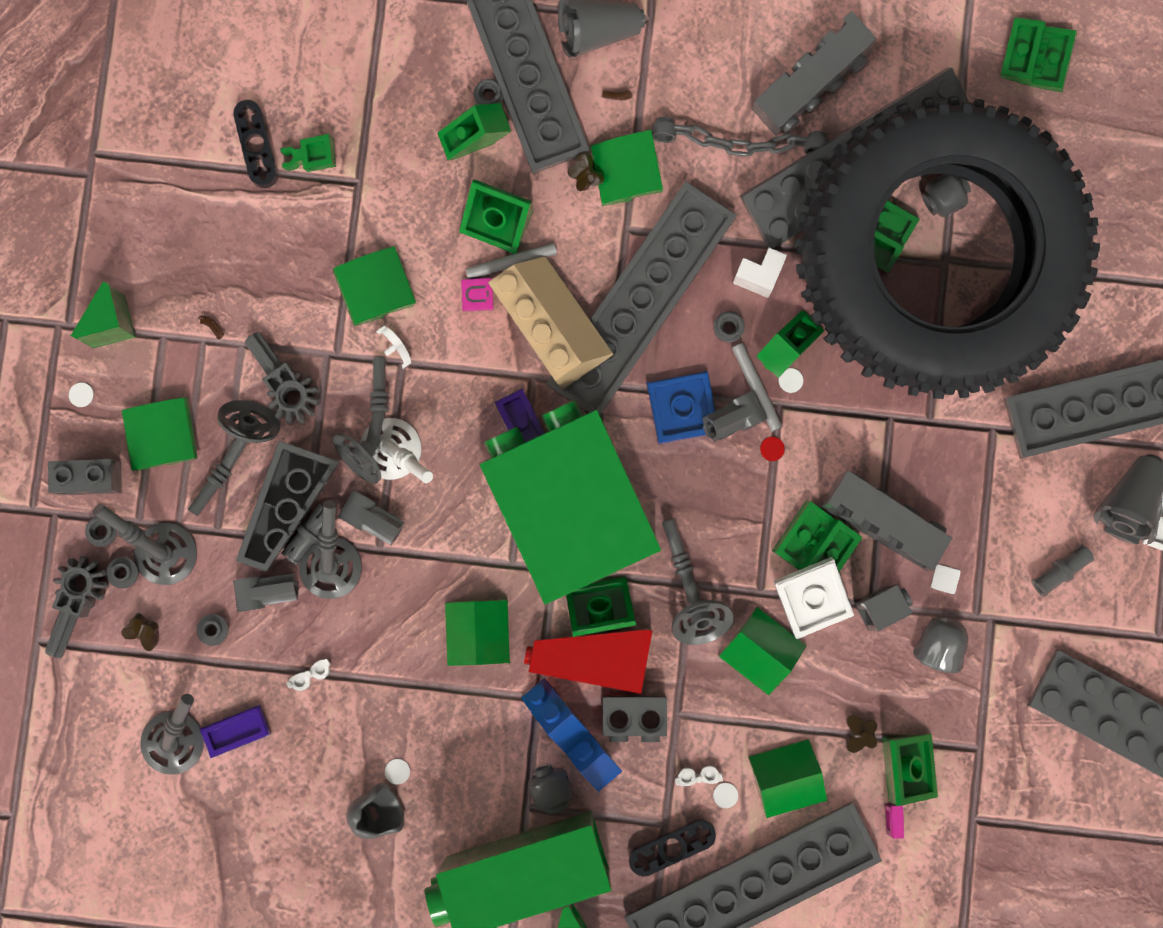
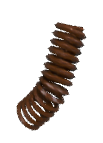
M603 90L601 97L605 99L610 97V100L612 98L614 101H617V99L625 101L632 98V92L626 90L619 93Z
M199 316L200 324L207 325L215 334L217 340L224 336L223 331L215 320L210 319V317Z

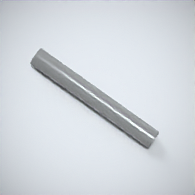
M553 242L465 269L468 279H475L506 270L513 264L557 255V251Z
M741 343L734 346L732 350L751 390L754 392L767 417L766 421L771 432L782 428L783 426L744 344Z

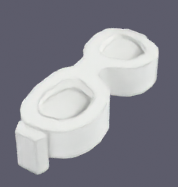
M385 326L376 331L379 335L382 333L393 344L384 351L387 356L397 350L404 362L402 365L403 369L412 363L407 349L393 331Z
M328 659L319 660L310 668V671H305V673H299L291 677L286 683L288 688H293L297 691L308 689L311 685L312 677L322 680L329 675L331 663Z
M712 765L704 766L699 774L690 767L682 768L675 778L676 785L682 787L693 785L696 782L714 784L723 781L722 773L718 772L717 768Z

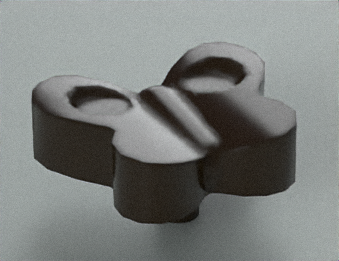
M587 152L579 154L576 158L575 166L570 167L567 172L569 177L577 180L576 188L578 191H586L590 186L601 185L604 182L603 174L593 170L592 156Z
M137 613L130 619V623L122 629L121 634L125 639H139L146 651H152L158 645L156 632L159 626L154 621H146L142 614Z
M854 715L848 716L846 724L852 731V736L846 743L847 750L857 753L866 746L868 748H875L877 746V739L874 737V732L877 730V723L873 720L864 722Z

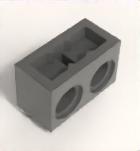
M112 459L48 461V493L56 495L122 493L121 462Z
M898 585L886 586L854 603L868 631H880L913 614L910 609L913 602L905 588L900 589Z
M603 696V736H609V742H628V736H641V742H660V736H667V697ZM622 710L628 715V722L624 727L616 728L611 725L609 719L614 711ZM649 710L656 711L660 718L659 723L653 728L645 727L641 721L642 715Z

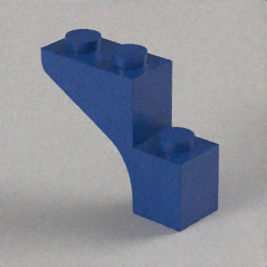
M545 678L521 697L548 736L565 752L581 775L598 792L622 772L610 754L589 732Z

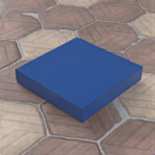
M708 371L647 383L658 445L706 436L702 419L716 411Z

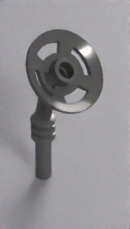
M383 357L373 358V392L370 393V398H373L370 400L372 405L370 406V411L373 413L366 441L360 443L354 438L341 433L333 438L334 447L345 464L360 478L372 484H376L381 480V472L373 456L376 454L375 450L378 446L385 412L388 411V406H386L388 405V399H386L388 398V393L385 392V358ZM344 439L349 440L351 443H350V444L345 443V442H344ZM372 466L375 467L376 473L372 471Z
M246 400L230 401L220 407L217 414L218 423L225 432L236 439L221 464L215 465L216 470L212 469V476H207L208 482L187 510L196 516L201 513L217 489L223 488L222 482L228 481L226 477H231L232 473L230 471L248 442H267L278 435L280 422L271 410L263 405ZM239 411V413L232 415L230 419L226 418L228 414ZM250 413H254L262 417L267 423L261 424V422L258 421V419Z
M327 500L323 503L322 528L318 531V543L312 544L301 558L299 564V573L304 586L312 594L325 599L340 598L351 592L359 582L362 572L361 558L355 547L348 541L337 537L338 532L335 529L336 503L332 500ZM337 545L345 549L341 555L334 553ZM314 553L315 556L311 562V574H308L307 562L310 555ZM320 559L319 571L316 572V563ZM352 561V576L348 582H345L344 579L349 570L348 562ZM343 563V572L341 576H338L340 564ZM318 580L325 583H334L337 590L325 591L316 587L315 584Z
M102 503L95 507L93 513L117 530L119 537L130 545L135 546V563L142 576L150 582L159 585H172L185 579L193 570L197 560V547L191 534L183 527L173 523H159L144 531L132 521H125ZM170 531L178 534L184 540L187 547L182 548L181 543L176 538L169 536ZM158 532L159 539L153 541L149 538ZM167 540L171 541L177 549L174 550L172 546L166 545ZM152 557L154 558L155 561L161 563V566H160V567H158L157 565H155V564L153 563V561H152V559H151ZM180 557L186 558L184 567L175 575H171L169 568L176 565ZM146 560L152 569L158 571L159 576L148 571L143 561Z
M674 518L665 520L662 524L673 554L671 561H675L673 567L677 568L675 573L680 575L690 606L683 609L674 618L671 626L672 633L679 642L684 644L700 645L709 643L720 638L730 629L734 620L733 612L726 603L721 601L701 600L691 571L694 567L689 565L692 561L687 558L689 552L684 550ZM717 608H721L724 611L723 619L720 618ZM709 611H713L714 615L711 616ZM688 618L692 620L690 624L687 622ZM681 620L685 628V631H682L679 628V623ZM711 625L714 626V628L709 631L695 634L696 630L702 631L708 629Z
M190 694L182 695L175 711L163 712L152 718L142 732L140 743L142 755L149 766L160 773L173 775L185 772L192 768L202 755L204 739L200 731L201 727L194 718L188 715L194 702V698ZM162 722L163 726L154 733L152 741L149 740L153 728ZM185 725L190 728L193 734L185 736L182 732ZM164 731V735L158 742L157 739L159 735ZM184 745L182 752L176 756L174 752L178 751L181 748V746ZM190 746H194L189 759L180 765L178 760L187 754ZM156 750L161 757L168 759V766L158 763L150 752Z

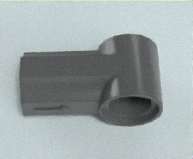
M751 391L733 400L728 406L705 416L702 419L703 429L707 437L716 442L741 429L746 431L767 420V417L754 392Z
M355 490L352 491L337 516L361 531L364 529L391 546L405 524L401 519L377 507V503Z
M284 574L262 579L261 577H250L233 580L237 612L265 608V605L298 600L299 592L295 574Z

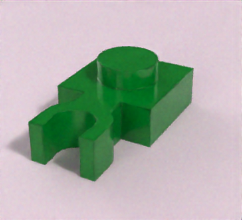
M330 134L300 139V149L292 147L280 148L284 156L293 155V159L289 163H282V168L286 171L295 170L302 164L306 172L336 167L334 140Z

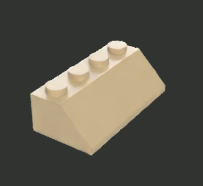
M546 257L513 264L488 282L562 390L614 355Z

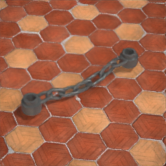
M659 117L652 125L653 140L657 142L670 143L676 140V135H686L688 139L702 147L712 146L724 149L729 155L745 157L751 156L754 152L770 151L777 154L792 149L794 146H804V152L808 154L829 141L827 134L822 131L810 132L808 137L794 136L786 133L774 137L768 142L752 143L751 141L736 139L728 141L713 137L710 132L695 124L689 126L675 125L674 120L669 117ZM695 130L707 136L704 139L705 142L692 136ZM787 138L789 145L775 149L776 144L774 142ZM734 144L747 145L746 150L748 152L732 151Z

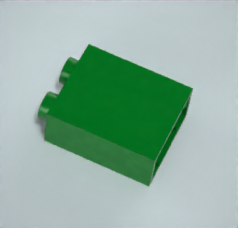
M573 400L541 415L548 431L530 440H524L517 426L485 441L484 444L491 458L479 463L544 605L662 551L598 411L592 410L583 415L577 400Z
M592 811L446 856L435 874L436 877L431 878V886L424 889L427 907L434 926L439 927L450 923L451 928H497L612 891L610 869Z

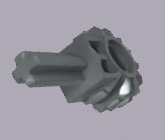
M256 332L248 336L245 344L267 375L262 378L270 390L267 392V395L275 399L268 404L271 410L277 409L274 416L279 420L285 417L286 423L290 425L293 424L295 417L301 424L305 423L304 413L314 417L316 413L310 407L311 405H320L321 401L313 397L320 392L317 386L311 387L313 379L310 376L303 379L302 373L294 372L287 363L282 365L261 333ZM293 391H300V401L296 405H288V395Z
M81 556L78 561L75 558H70L67 560L68 568L65 566L57 568L63 576L53 580L55 584H61V588L55 591L56 598L52 608L59 610L60 613L45 649V653L55 658H62L64 656L77 619L88 617L91 608L95 607V599L103 600L105 598L100 588L109 587V583L101 582V578L107 575V571H97L100 562L97 560L89 563V559L86 556ZM80 575H83L87 581L83 591H79L76 586V580Z

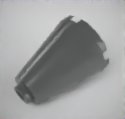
M560 0L558 6L559 33L564 32L567 42H561L563 50L569 58L577 57L640 34L641 28L645 27L644 11L639 9L636 3L616 0Z
M1151 454L1138 457L1096 509L1093 516L1094 522L1098 525L1099 521L1106 525L1104 531L1119 540L1139 544L1141 539L1148 540L1146 545L1153 543L1158 533L1163 502V460Z

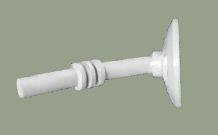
M385 418L382 425L384 434L380 435L378 446L375 450L376 454L373 456L380 465L387 467L386 471L380 470L381 479L395 480L411 472L423 483H429L433 479V474L419 463L422 449L420 438L415 429L403 420ZM397 426L405 430L411 440L407 441L400 432L393 430V427ZM369 427L363 433L360 443L366 441ZM392 435L399 437L402 443L398 444L391 438ZM381 452L387 457V462L381 460L377 453ZM372 466V471L376 473L375 467Z

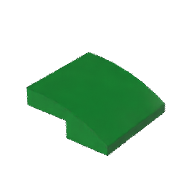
M1015 17L1001 77L1016 83L1063 93L1077 37V30L1048 27L1045 21Z
M652 130L617 137L591 146L595 170L604 176L603 184L598 185L602 206L629 202L635 197L663 192Z
M889 201L886 202L881 211L874 238L876 266L888 274L920 220Z
M395 246L364 255L333 268L334 276L354 327L382 319L386 314L413 307L416 304Z
M188 398L165 400L122 410L132 471H141L161 465H173L198 458Z
M806 500L772 549V552L797 570L832 557L838 572H840L863 537L840 520L834 519L813 502Z

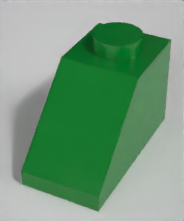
M501 103L479 104L472 106L437 134L447 160L450 161L495 144L509 134L511 128Z
M802 310L768 342L756 357L763 363L766 369L773 372L779 378L825 330L814 323L812 318Z

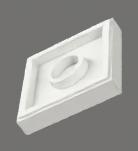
M832 557L773 581L792 633L796 639L854 616L837 566Z

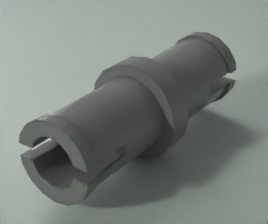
M319 503L305 524L298 526V533L285 550L281 552L284 557L288 556L287 559L296 565L299 564V561L312 544L318 543V531L322 528L323 504Z
M1081 544L1064 559L1054 561L1052 563L1053 567L1032 580L1033 587L1041 596L1046 597L1048 593L1063 582L1068 583L1073 580L1075 573L1093 562L1094 556L1092 552Z

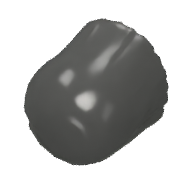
M946 616L936 617L926 626L920 641L913 650V654L920 663L944 673H959L963 669L964 656L968 646L967 630L956 619Z
M382 783L375 785L370 791L352 801L346 812L348 826L361 839H374L387 834L398 833L402 830L405 821L404 812L396 794L387 784ZM368 806L375 807L379 815L375 822Z

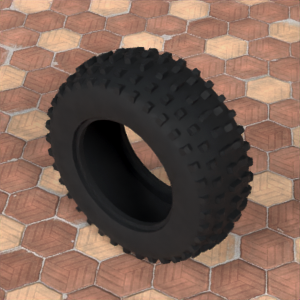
M950 96L947 102L935 105L932 97H927L922 100V106L911 110L907 102L896 106L897 113L890 115L889 118H886L882 112L876 114L873 117L875 123L867 126V131L858 126L851 132L853 137L846 142V148L838 144L832 150L835 154L829 159L831 166L828 167L822 164L817 170L819 174L815 180V183L818 184L817 189L808 188L805 196H807L805 206L809 207L808 213H799V230L804 231L803 239L795 240V247H797V254L803 255V262L796 265V271L799 274V279H806L807 283L805 285L807 290L801 292L802 298H805L806 303L813 302L814 305L813 309L815 312L810 317L817 325L824 324L825 330L828 333L823 339L831 345L836 343L840 345L839 347L844 351L840 358L846 363L856 360L864 366L861 375L864 377H871L873 374L884 377L883 386L889 389H893L895 385L901 387L904 385L909 386L908 395L918 396L919 392L928 393L929 390H932L933 399H944V394L954 395L955 390H957L959 398L969 397V392H979L980 386H982L984 393L995 391V387L1005 384L1004 378L1009 383L1019 381L1018 377L1027 374L1026 366L1030 370H1035L1041 365L1040 363L1048 358L1045 353L1046 350L1056 352L1060 348L1058 345H1061L1066 340L1062 333L1063 331L1071 333L1081 317L1076 314L1077 309H1084L1091 296V293L1085 291L1086 286L1093 285L1094 277L1097 276L1098 268L1091 267L1092 260L1097 259L1098 252L1100 251V243L1093 242V236L1098 235V217L1090 218L1089 212L1094 210L1091 192L1083 194L1082 189L1086 185L1084 180L1081 179L1083 175L1080 169L1076 171L1071 170L1074 163L1069 157L1070 154L1065 148L1060 151L1056 150L1059 145L1052 140V135L1045 130L1038 134L1040 132L1039 127L1034 124L1030 127L1031 119L1023 116L1019 120V116L1012 112L1008 116L1010 109L1001 105L998 109L990 105L984 108L985 101L982 99H975L973 104L972 102L960 104L959 97ZM929 174L952 175L976 184L997 202L1005 214L1011 229L1014 244L1013 266L1003 292L987 311L961 326H939L911 315L889 294L878 273L874 254V238L881 211L890 196L902 183L918 176Z

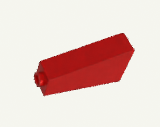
M645 629L535 640L533 646H527L524 664L530 665L528 671L530 673L641 694L653 631Z

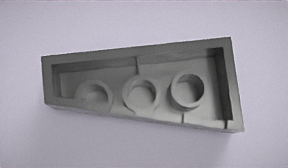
M853 11L843 18L842 28L836 34L830 30L822 38V41L815 48V54L812 55L811 52L805 53L792 67L794 73L789 75L788 72H785L754 101L753 112L775 136L783 130L786 133L790 132L800 122L799 116L805 111L810 114L822 104L823 100L821 98L830 91L834 94L846 83L844 78L853 71L854 74H857L869 63L867 57L877 38Z
M278 441L236 561L269 571L339 466V461Z
M848 470L838 476L820 508L927 572L934 571L952 540V537L946 534L947 529L934 521L927 522L919 517L920 513L905 504L902 506L893 500L890 494L873 487L863 478Z

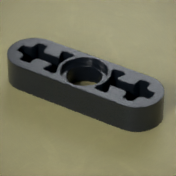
M240 101L234 108L233 116L249 178L257 187L267 189L277 182L278 170L264 115L258 104L254 101ZM250 109L252 113H256L251 117L253 126L256 129H250L245 118H241L245 116V110ZM253 137H261L264 140V146L258 152L248 150V142ZM262 159L264 167L267 171H271L266 174L267 179L262 180L259 176H256V174L260 173V167L256 160Z
M697 819L659 836L631 851L629 856L630 868L636 875L645 877L702 852L714 844L716 839L715 829L707 820ZM701 826L703 830L709 829L710 833L706 835L707 841L701 843L699 839H695L690 842L693 848L687 851L686 842L680 834L686 832L689 838L696 834L695 828ZM668 839H676L681 843V852L677 856L670 857L664 853L663 845ZM658 845L659 855L664 862L658 864L656 857L648 862L649 868L644 869L641 865L636 866L634 864L638 861L639 853L643 852L645 857L655 853L651 847Z

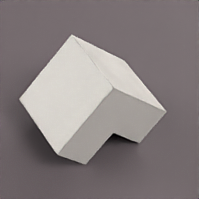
M768 248L761 265L743 258L733 284L768 298L787 255Z

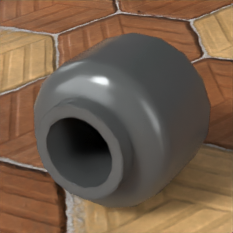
M941 174L926 184L925 193L922 194V198L933 216L938 214L940 217L946 218L967 206V193L971 192V188L967 180Z
M552 764L536 768L534 770L535 775L528 781V788L536 809L545 811L546 814H554L570 806L569 801L573 798L574 793L565 769L553 768Z

